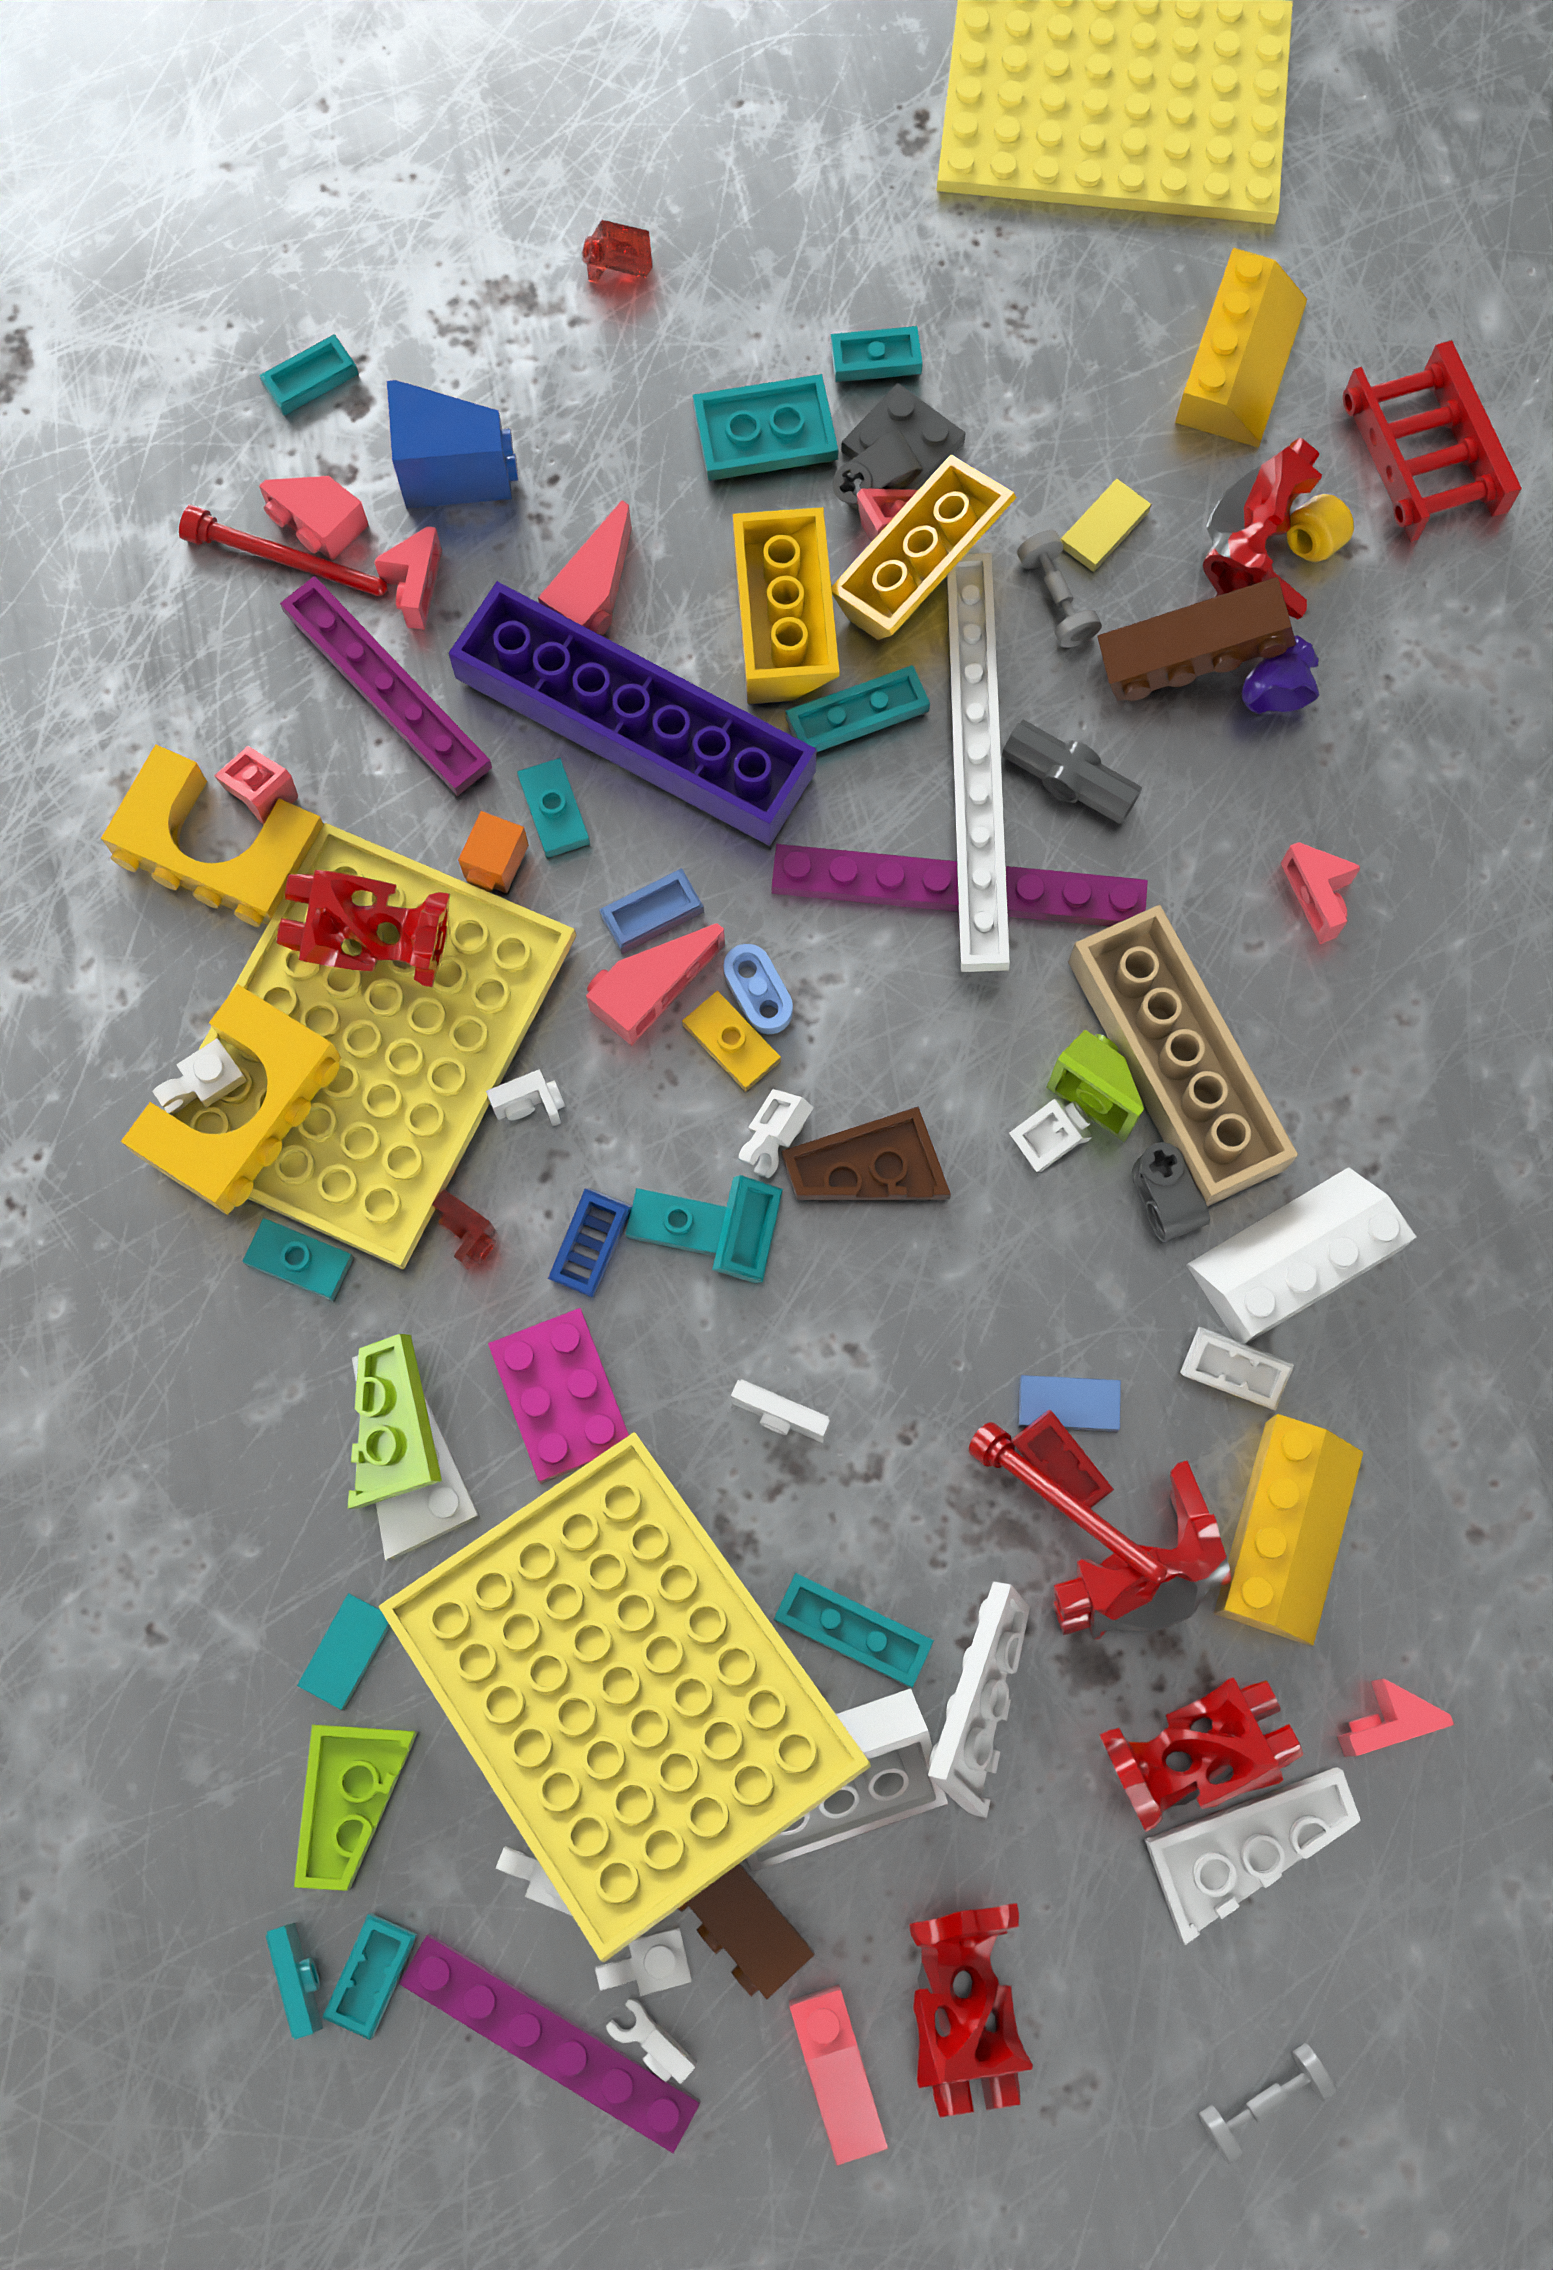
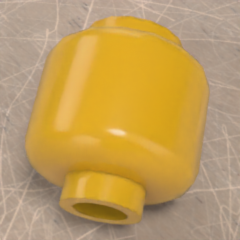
M1320 494L1313 496L1290 515L1291 528L1286 532L1289 547L1296 555L1308 561L1319 562L1328 559L1350 541L1354 531V520L1350 509L1342 500L1334 495Z

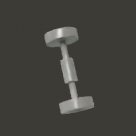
M1048 530L1037 533L1025 540L1019 546L1017 555L1022 566L1026 569L1044 567L1047 574L1044 580L1057 607H1063L1067 618L1056 627L1055 635L1062 647L1069 648L1090 640L1100 631L1102 624L1094 610H1084L1075 613L1071 604L1074 598L1061 571H1055L1051 563L1062 552L1064 546L1058 533Z
M1307 2043L1302 2044L1291 2052L1302 2073L1282 2087L1275 2083L1245 2103L1248 2109L1229 2122L1225 2123L1213 2105L1198 2113L1203 2126L1228 2164L1243 2155L1232 2133L1253 2119L1260 2123L1290 2103L1287 2097L1298 2089L1309 2084L1322 2101L1337 2093V2088L1331 2076Z

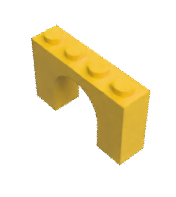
M155 744L101 837L112 853L111 860L132 872H136L138 867L152 873L151 877L155 881L169 889L177 890L181 886L193 891V896L209 907L217 909L222 904L235 910L234 914L239 919L252 926L259 927L261 923L268 925L285 895L288 875L298 872L324 825L321 817L282 799H278L257 838L241 855L219 863H204L191 859L181 852L180 833L207 780L197 762Z
M239 984L236 985L209 1024L223 1040L264 1065L267 1075V1092L257 1114L249 1122L236 1130L221 1134H208L192 1129L149 1102L120 1141L134 1155L227 1215H229L234 1206L238 1207L247 1200L252 1192L255 1177L263 1166L267 1167L276 1160L282 1149L281 1141L292 1126L300 1125L307 1117L311 1108L310 1101L321 1087H326L333 1081L339 1070V1061L342 1059L330 1041Z

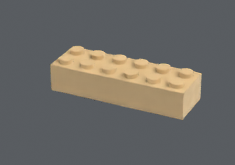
M1157 905L1075 942L1068 963L1108 1038L1116 1044L1119 1049L1118 1053L1125 1057L1139 1096L1165 1143L1172 1144L1182 1153L1193 1181L1204 1197L1207 1207L1285 1171L1296 1159L1298 1153L1161 905Z

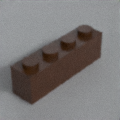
M1278 577L1097 635L1108 681L1117 702L1124 699L1127 701L1140 700L1147 697L1151 691L1169 685L1172 687L1184 686L1193 682L1197 676L1213 671L1218 673L1229 672L1238 668L1242 662L1257 657L1273 658L1283 654L1287 648L1296 645Z
M740 1863L678 1908L682 1913L690 1907L702 1922L696 1931L716 1955L724 1948L735 1961L737 1966L731 1973L751 1997L759 1990L767 2000L815 1955L814 1950Z

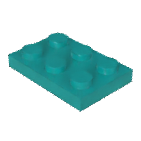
M822 374L692 394L708 481L838 460L839 450Z

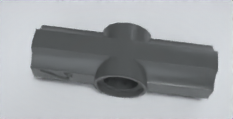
M1024 719L1016 725L1003 748L1002 757L1041 778L1045 788L1055 797L1069 803L1079 800L1119 824L1127 818L1143 788L1101 764L1100 757L1089 746L1074 740L1064 743Z

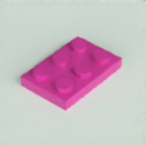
M581 1308L488 1343L540 1484L582 1468L629 1436Z

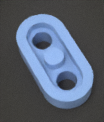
M741 944L731 949L724 960V978L746 1020L759 1033L776 1034L781 1032L789 1025L792 1019L793 1003L769 956L762 948L753 944ZM744 967H751L756 973L751 978H744L739 974V971ZM766 1006H772L778 1013L772 1018H766L761 1015L760 1011Z

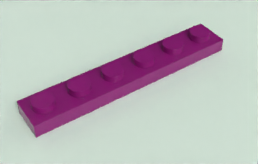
M315 576L280 602L281 608L288 618L457 796L492 768L490 759Z
M431 1934L426 1935L398 1983L673 2154L701 2103V2100L670 2081H663L651 2069Z

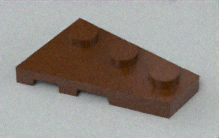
M919 1106L781 1151V1156L797 1200H950L951 1197Z

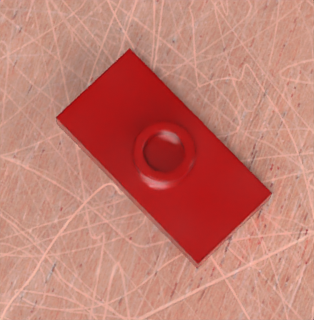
M1050 1409L1010 1440L1027 1461L1090 1509L1114 1490Z

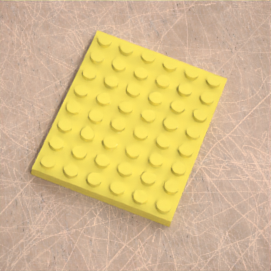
M958 0L936 191L1275 224L1279 214L1293 1Z
M324 823L296 874L314 875L315 870H326L396 884V893L391 894L388 905L401 908H417L430 894L438 892L450 894L449 924L445 948L433 987L423 986L414 980L415 966L398 960L378 961L374 971L350 970L299 960L300 951L291 950L276 943L281 918L306 922L309 904L285 900L284 895L233 989L239 984L333 1044L342 1059L339 1061V1070L333 1081L328 1086L321 1087L310 1101L311 1108L307 1117L300 1125L292 1126L281 1141L282 1149L276 1160L267 1167L263 1166L255 1177L252 1192L247 1199L404 1270L490 1104L486 1091L500 1085L577 935L572 927L328 823ZM360 890L355 891L352 895L353 903L358 906H369L376 901L372 892ZM389 922L378 925L377 934L382 941L387 944H394L398 941L399 933L396 926ZM346 939L341 946L346 954L352 956L359 955L362 952L361 944L355 939ZM212 1026L199 1050L218 1038L247 1081L207 1108L197 1097L172 1116L199 1132L221 1134L242 1127L257 1114L266 1096L267 1075L264 1065L223 1040Z
M635 1432L378 1606L603 1963L871 1767L869 1760Z

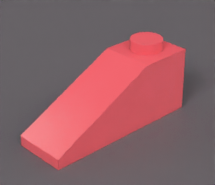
M621 500L538 597L540 604L601 636L605 634L612 622L631 534L629 504Z
M718 923L622 959L609 971L606 969L601 970L587 987L588 994L586 998L589 1011L632 1046L725 946L724 928Z
M838 1984L789 2000L790 2011L836 2165L838 2166L888 2149L840 1985Z

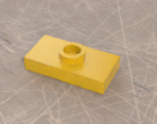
M718 990L682 1020L683 1027L745 1092L781 1062V1056Z

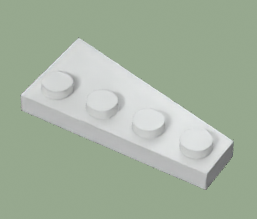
M358 1355L352 1358L353 1368H354V1374H355V1380H356V1381H357ZM425 1394L424 1398L442 1481L376 1503L384 1556L388 1562L480 1518Z
M993 1582L988 1598L983 1601L980 1607L979 1625L972 1646L968 1647L964 1654L963 1672L956 1693L948 1701L946 1708L947 1720L939 1743L931 1751L929 1760L930 1770L928 1773V1777L968 1814L987 1818L991 1799L982 1797L987 1772L996 1773L1000 1757V1751L993 1750L996 1725L1000 1720L1007 1721L1011 1703L1008 1685L1005 1681L1007 1673L1013 1674L1017 1672L1030 1605L1012 1585Z
M1337 1767L1145 1839L1178 1936L1184 1945L1199 1936V1931L1219 1917L1223 1919L1239 1908L1238 1903L1262 1886L1267 1888L1282 1877L1281 1873L1302 1858L1308 1859L1361 1821L1343 1770Z

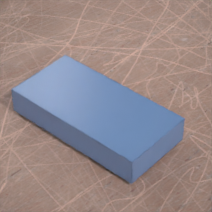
M681 868L599 909V912L618 949L623 954L704 913V906Z
M1021 1375L1019 1387V1427H1028L1050 1409L1067 1430L1118 1432L1120 1430L1121 1380Z

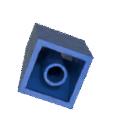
M398 380L387 381L392 462L406 509L512 499L511 481L519 480L516 454L513 451L511 429H502L499 410Z

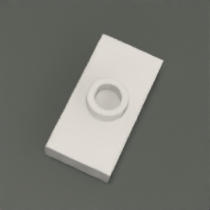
M1198 1327L1180 1372L1185 1377L1276 1411L1294 1364L1291 1361Z
M742 1379L737 1381L731 1394L733 1405L762 1417L759 1422L762 1426L782 1435H787L789 1429L823 1443L830 1426L828 1416Z

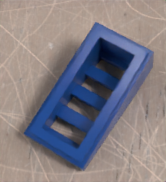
M585 1188L548 1279L594 1297L627 1225L632 1205L594 1189ZM593 1206L615 1215L612 1224L589 1215ZM584 1225L607 1233L605 1241L603 1242L581 1233ZM576 1243L600 1252L597 1260L573 1251ZM568 1260L593 1270L590 1278L588 1279L565 1269Z

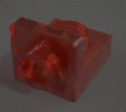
M601 220L592 236H587L582 249V260L584 263H587L588 281L598 283L606 269L646 278L653 267L649 231Z
M443 1189L432 1203V1206L441 1216L437 1223L459 1240L465 1234L468 1235L454 1254V1258L462 1267L469 1270L474 1262L481 1264L489 1256L496 1244V1240L493 1237L497 1231L489 1220Z

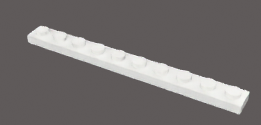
M992 553L966 554L947 574L961 972L1009 971L1010 964Z

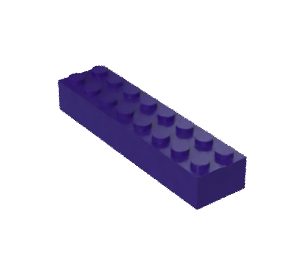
M496 581L448 652L455 679L768 846H771L816 773V748Z

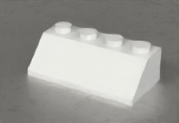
M1348 1167L1189 1262L1186 1266L1235 1341L1247 1344L1398 1253L1417 1236L1390 1197Z
M911 1688L836 1714L869 1760L871 1767L748 1856L747 1861L751 1872L948 1804L945 1791L928 1777L930 1770L929 1760L933 1746Z

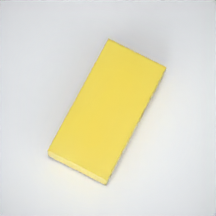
M1116 479L1061 538L1064 546L1063 550L1092 572H1095L1149 513L1151 503Z

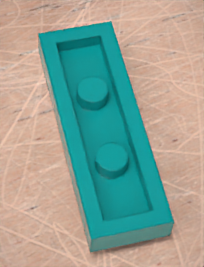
M911 665L786 710V721L793 737L816 748V752L927 713L930 710V701L914 666Z
M795 1573L773 1621L911 1689L934 1640Z

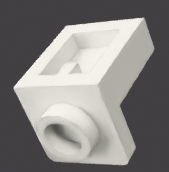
M540 1069L486 1091L497 1120L505 1117L508 1120L523 1118L535 1110L534 1105L543 1103L552 1127L561 1124L557 1110L565 1107L564 1101L555 1080L545 1083Z
M1053 1099L1009 1132L1036 1172H1042L1079 1143H1086L1093 1138L1087 1129L1091 1121L1085 1111L1077 1102L1072 1101L1069 1103L1066 1099Z

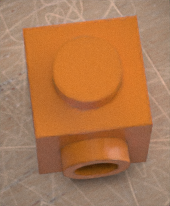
M480 811L458 859L466 881L487 892H491L494 888L507 893L529 846L524 826Z

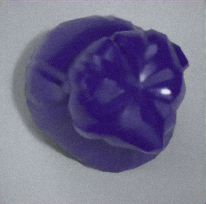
M1298 635L1294 636L1295 646L1287 648L1279 656L1263 658L1246 676L1242 689V700L1250 710L1256 714L1266 711L1289 712L1304 708L1318 698V686L1310 668L1319 666V658L1315 654L1311 643Z

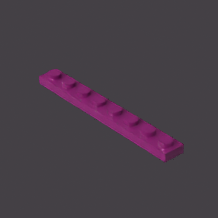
M776 844L771 894L959 912L957 861ZM1005 866L1008 917L1111 927L1146 911L1148 880Z

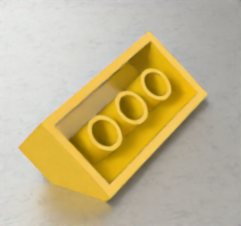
M1232 248L1181 399L1175 423L1259 448L1308 300L1275 259Z
M950 455L831 586L832 595L847 619L877 640L892 636L1016 499L1015 493L953 455Z
M824 508L733 514L734 552L747 704L793 701L839 677Z
M1276 1414L1265 1422L1228 1558L1232 1580L1230 1584L1221 1586L1213 1614L1309 1646H1314L1363 1451L1327 1429L1287 1416Z

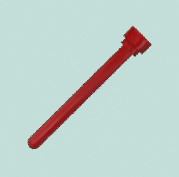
M190 504L185 508L181 516L179 537L182 540L201 545L203 542L209 544L213 540L375 596H382L387 592V583L382 578L217 523V518L211 516L209 510Z
M994 1422L983 1425L975 1433L969 1445V1453L986 1467L1005 1468L1149 1581L1160 1583L1165 1580L1167 1569L1161 1562L1014 1451L1015 1445L1010 1441L1011 1436Z

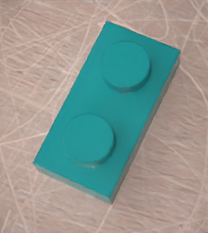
M918 326L831 334L830 346L835 382L922 374L923 361Z

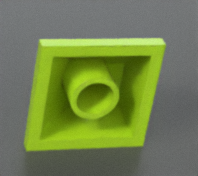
M1084 1030L1058 1057L1046 1088L1060 1098L1066 1099L1069 1103L1072 1101L1077 1102L1091 1120L1125 1142L1144 1110L1142 1101L1126 1059L1118 1053L1119 1049L1116 1044L1101 1034L1094 1036L1087 1030Z

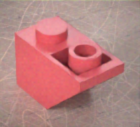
M330 476L264 480L259 485L266 502L263 508L267 515L278 526L284 527L287 524L296 532L299 541L310 552L316 553L319 550L331 561L369 526L362 502Z

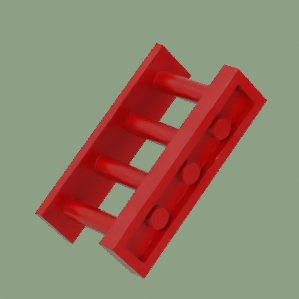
M1452 340L1435 345L1424 371L1378 385H1370L1362 367L1353 369L1346 389L1343 392L1344 408L1347 414L1355 419L1393 503L1395 521L1399 527H1404L1410 542L1419 540L1430 518V514L1480 499L1481 502L1486 503L1492 517L1509 512L1522 487ZM1427 388L1434 392L1440 408L1387 423L1379 405L1380 402ZM1443 425L1451 428L1458 445L1404 460L1396 442L1397 439ZM1460 462L1468 465L1475 482L1427 497H1421L1414 482V476Z

